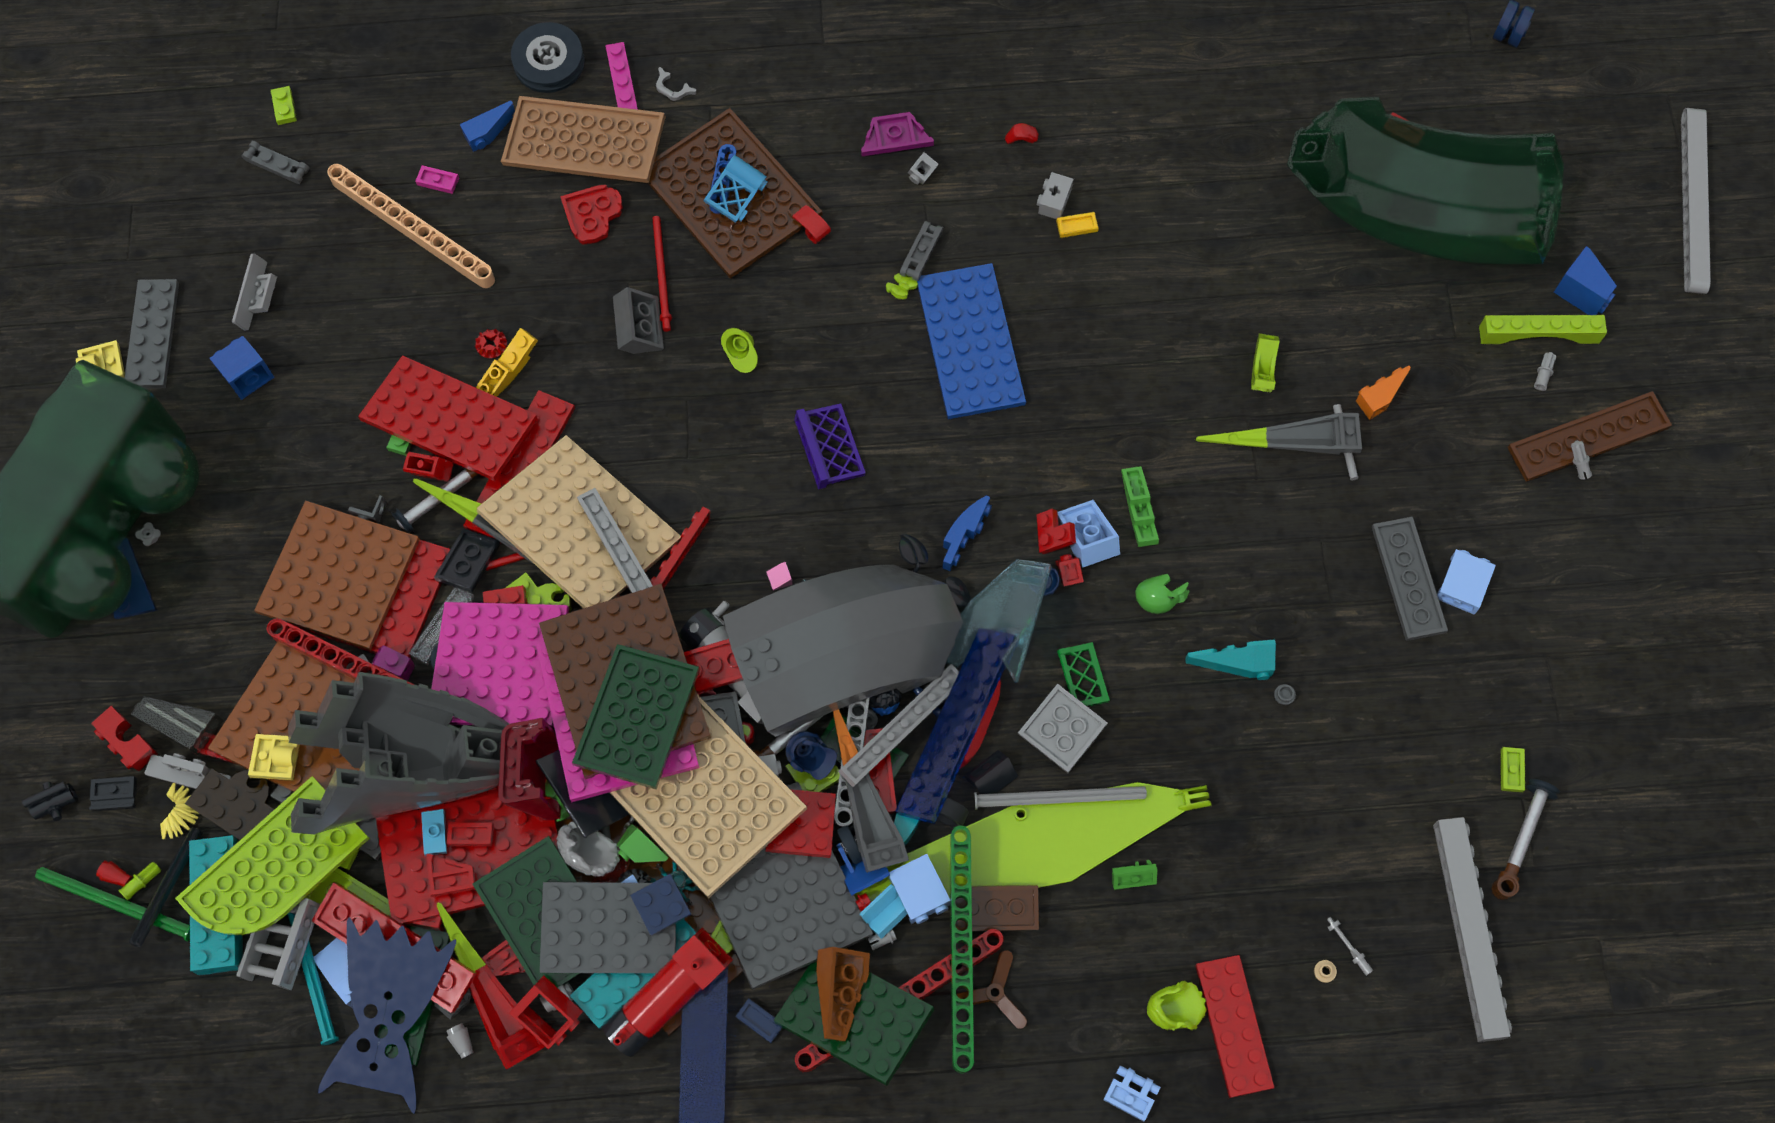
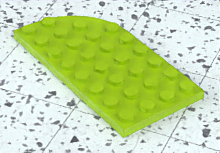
M312 776L175 899L194 920L213 931L228 935L255 933L272 926L282 919L370 838L356 823L314 835L291 832V813L298 798L321 800L326 791Z

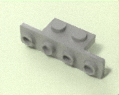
M255 253L250 255L232 323L244 331L249 330L254 313L268 312L277 279L272 273L264 274L267 262Z
M173 753V756L164 754V757L152 755L145 770V775L196 789L210 769L201 760L193 759L191 762L185 760L186 757ZM220 773L221 775H223L224 777H226V778H228V779L232 778V777L229 776V775H225V774Z

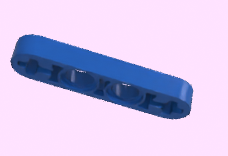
M725 144L720 147L711 188L722 174L719 170L727 166L734 154L737 156L733 145ZM731 152L728 156V161H725V154ZM724 177L722 184H725L726 188L731 187L732 181ZM730 191L724 192L726 202L728 201ZM721 193L713 194L710 198L717 203L718 196L720 197V203L723 202ZM709 205L713 213L720 214L719 211Z

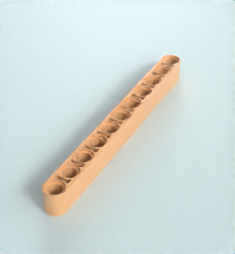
M333 164L328 168V176L335 188L480 287L489 288L493 286L495 278L488 264L344 166Z

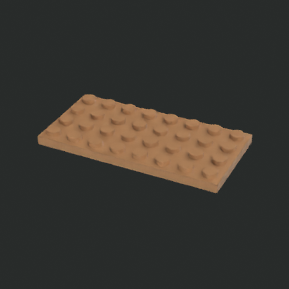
M519 96L501 163L503 166L649 183L666 116L662 112Z

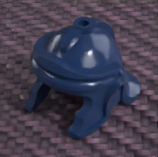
M802 731L794 734L786 745V757L790 762V766L799 772L810 773L817 780L825 778L831 772L837 760L836 750L827 747L817 734Z

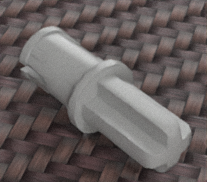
M1552 352L1544 354L1541 366L1537 369L1538 376L1534 384V388L1537 390L1545 391L1550 376L1554 373L1552 369L1556 355Z
M1577 440L1571 444L1574 456L1573 463L1577 467L1579 479H1585L1583 472H1586L1588 479L1592 476L1589 466L1590 458L1586 455L1584 443Z

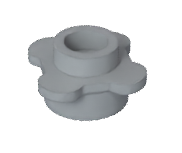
M148 522L144 525V528L136 532L135 536L137 539H141L145 546H150L158 540L161 532L153 528V524Z

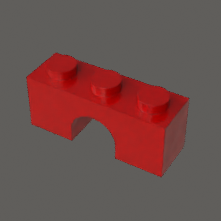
M112 706L91 723L96 728L94 733L102 741L106 739L110 743L107 747L115 755L119 753L123 757L120 761L128 769L133 767L139 772L149 763L152 755H158L152 746L139 734L130 741H123L124 733L132 725Z

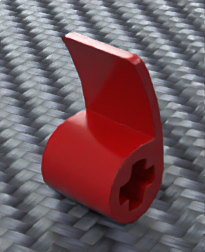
M807 205L803 206L792 216L793 219L805 228L807 237L814 244H817L831 232L825 220Z

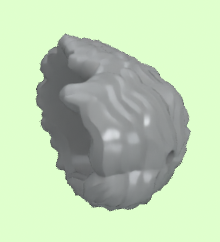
M570 822L568 825L560 828L556 838L558 851L565 863L571 866L572 869L595 877L604 876L615 869L620 861L619 850L617 849V844L609 837L597 831L584 838L574 822Z

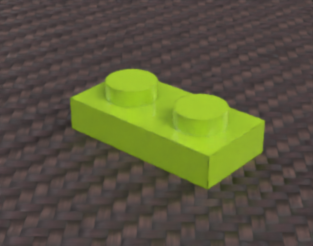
M290 86L272 89L271 95L277 124L282 125L297 121Z
M1501 748L1502 791H1525V749Z

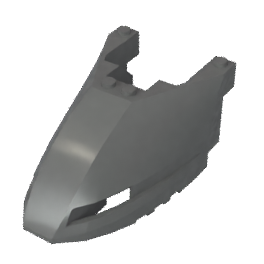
M359 672L354 683L332 680L317 713L300 710L294 711L288 725V740L292 744L339 749V753L354 768H359L360 770L336 768L321 800L298 798L291 813V832L314 835L360 821L439 805L488 791L499 785L501 734L504 727L509 723L466 698L450 695L449 692L443 690H432L423 684L418 686L407 684V680ZM454 716L477 727L463 725L460 729L449 723Z

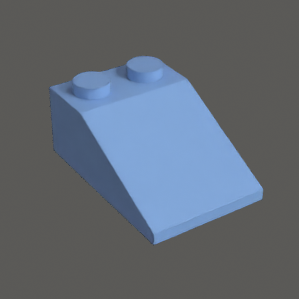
M1094 500L1058 512L1060 525L1068 522L1075 524L1076 543L1070 545L1074 556L1079 558L1082 568L1120 555L1119 536Z
M336 938L315 955L314 960L344 1003L353 1008L350 997L352 991H349L347 944Z

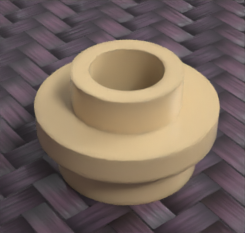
M1322 960L1315 965L1314 975L1319 981L1328 983L1336 977L1337 970L1332 962ZM1323 967L1329 969V975H1325L1322 972Z

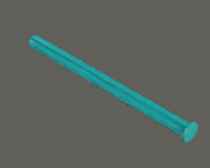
M288 913L291 926L296 915L294 913ZM308 941L301 964L323 1040L321 1045L324 1046L338 1041L339 1037L335 1036L310 942Z

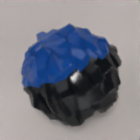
M897 689L870 697L869 706L875 713L881 716L888 715L891 712H895V709L898 708L902 695Z

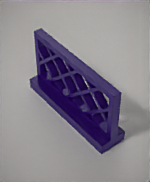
M841 404L809 411L804 409L796 411L794 420L818 489L826 488L827 484L865 476L866 472ZM838 411L840 418L838 421H835L828 417V414ZM816 415L822 421L818 426L812 423L809 417ZM824 421L835 425L831 432L821 427ZM837 427L845 431L844 439L833 434ZM818 431L828 436L825 443L817 440L816 435ZM831 438L841 443L837 450L827 445ZM843 444L851 448L852 453L850 456L840 452ZM824 449L834 453L831 461L823 457L822 452ZM837 455L847 460L844 467L833 462ZM851 462L857 465L859 471L851 472L846 467ZM830 466L841 471L840 474L830 477L828 472Z

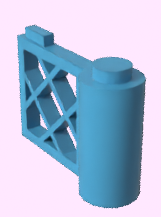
M734 154L705 197L704 202L733 222L742 221L748 212L745 209L758 190L762 191L768 183L765 180L767 176ZM727 177L730 179L733 187L723 189V178ZM745 189L751 194L746 199H739L737 190ZM734 191L736 200L726 202L724 192ZM721 193L723 202L715 203L710 198L713 194ZM727 205H738L739 212L736 216L728 211Z

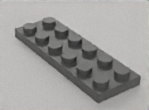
M177 279L138 280L124 378V387L126 389L166 388L179 289Z
M1413 517L1373 524L1371 528L1406 641L1447 633L1448 628Z

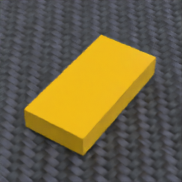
M1095 212L1059 217L1056 220L1060 238L1098 232L1099 229Z

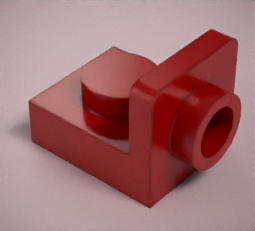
M1066 554L1060 556V560L1055 561L1059 568L1062 586L1084 582L1078 557Z

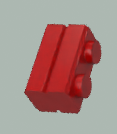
M408 452L403 471L419 477L448 482L453 462L440 457Z

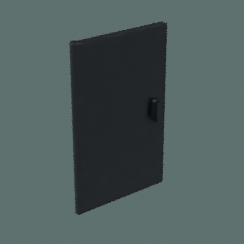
M559 750L536 760L537 765L584 838L629 815L610 792L571 802Z

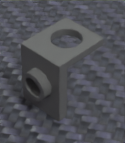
M379 495L372 513L349 507L348 511L353 516L379 524L387 502L383 496Z

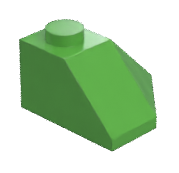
M633 824L628 827L616 845L620 848L618 854L626 861L631 859L633 862L666 861L669 858Z

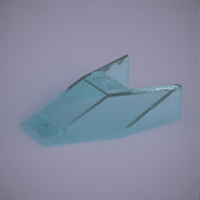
M1016 559L977 594L961 614L963 625L957 634L950 657L947 659L948 664H952L955 668L959 667L986 642L1010 645L1002 661L1014 682H1018L1043 600L1051 565Z

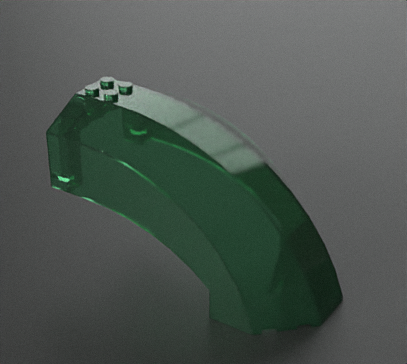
M1380 97L1341 98L1331 110L1322 112L1312 120V124L1305 129L1300 128L1295 132L1287 162L1289 169L1329 211L1358 230L1379 240L1433 257L1488 264H1543L1554 242L1561 210L1564 162L1554 133L1488 135L1429 127L1387 114Z

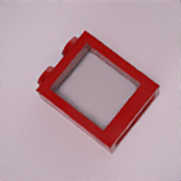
M543 975L509 1013L547 1049H550L554 1043L559 1045L567 1037L565 1033L567 1030L572 1032L580 1023L577 1018L583 1011ZM538 994L542 995L568 1019L557 1032L528 1006Z

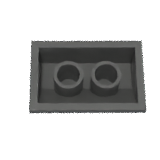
M629 287L613 296L618 349L633 354L663 350L658 296Z

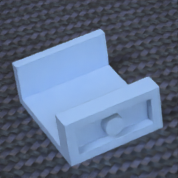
M1456 549L1450 558L1451 563L1443 584L1437 592L1438 600L1475 614L1481 606L1496 565L1487 559L1474 557L1465 550Z
M927 854L889 872L890 876L888 878L891 884L894 885L909 915L911 924L915 922L917 924L923 923L929 919V915L935 912L938 915L949 909L948 906L951 900Z

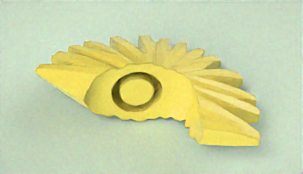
M173 783L167 792V797L172 802H175L176 805L160 824L162 839L166 838L167 832L170 839H173V833L176 837H178L177 832L183 835L180 826L188 831L190 830L184 821L195 825L196 821L194 819L199 818L194 815L199 813L185 804L190 797H186L189 789L186 788L184 790V786H181L176 792V783Z

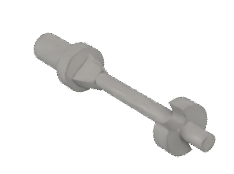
M1331 917L1327 920L1331 924L1328 929L1330 931L1334 929L1351 951L1354 964L1357 963L1367 976L1373 969L1364 959L1365 955L1363 953L1360 954L1354 949L1338 928V925L1341 924L1339 920L1334 922Z

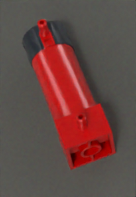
M702 927L631 999L622 1005L610 1019L603 1023L604 1033L611 1043L623 1054L629 1057L635 1056L701 989L703 990L733 959Z

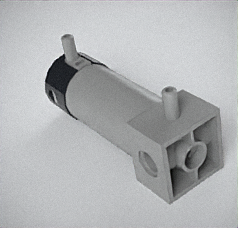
M723 601L714 612L710 608H705L694 614L682 627L680 638L692 650L729 639L725 623L720 618L730 607L729 603ZM744 680L727 684L741 698L738 701L740 706L757 723L764 724Z

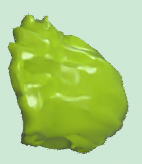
M1181 981L1176 985L1165 987L1153 994L1147 1005V1015L1153 1023L1162 1029L1175 1031L1178 1028H1188L1196 1030L1198 1028L1197 1025L1201 1022L1207 1011L1204 1005L1206 999L1202 998V991H1198L1195 984Z

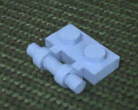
M1120 1065L1116 1073L1124 1077L1122 1083L1113 1079L1103 1100L1144 1122L1155 1101L1147 1097V1094L1150 1091L1157 1095L1161 1087L1154 1084L1152 1079L1148 1077L1145 1079L1137 1075L1135 1070L1131 1068L1126 1069ZM1130 1081L1141 1086V1091L1138 1092L1128 1086Z

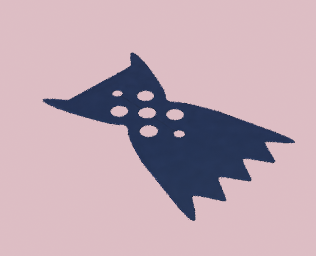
M349 917L347 919L346 933L349 991L352 992L350 994L351 1003L359 1027L348 1037L328 1067L319 1085L318 1093L323 1092L336 1081L394 1093L404 1097L409 1109L414 1114L416 1110L415 1083L409 1050L403 1035L414 1025L429 1003L456 946V939L437 952L430 931H427L414 946H411L404 926H401L389 940L385 941L377 920L360 936ZM387 991H390L393 995L390 1000H386L384 997ZM369 1004L377 1007V1015L374 1018H367L364 1015V1008ZM401 1010L404 1012L405 1020L402 1024H395L392 1021V1013L394 1011ZM383 1024L387 1027L388 1034L386 1037L379 1039L375 1036L374 1029L377 1025ZM366 1038L369 1040L370 1049L367 1052H360L357 1049L359 1039ZM394 1044L397 1046L398 1055L395 1058H388L385 1055L387 1045ZM375 1062L378 1065V1069L371 1071L369 1066Z

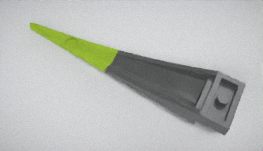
M1336 413L1283 425L1198 436L1196 438V441L1329 454L1361 453L1362 450L1359 413Z
M413 479L416 485L530 561L477 513V507L481 503L456 495L419 479Z

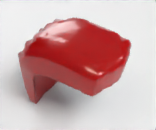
M1019 123L1010 129L1006 134L1005 140L1007 144L1018 140L1034 143L1038 140V132L1033 126Z

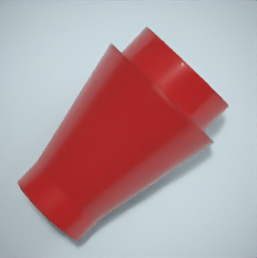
M105 860L96 873V876L101 881L122 887L132 879L131 875L123 871L113 861L108 862Z

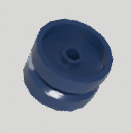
M1510 0L1493 35V39L1501 42L1505 39L1507 32H1511L1508 45L1517 48L1521 38L1525 36L1531 24L1530 19L1535 8L1526 5L1519 16L1516 13L1520 3Z

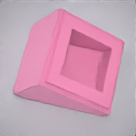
M786 562L767 571L773 591L792 585V578Z

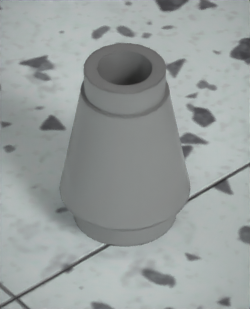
M463 1023L446 1031L448 1034L447 1039L461 1059L474 1053L468 1028L464 1027Z

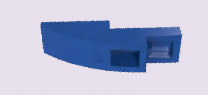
M989 496L979 499L968 507L948 531L943 543V548L948 549L943 560V569L951 571L953 565L957 566L961 556L958 554L960 549L965 548L969 538L974 539L976 533H981L984 526L982 520L984 516L988 517L992 505L989 504Z

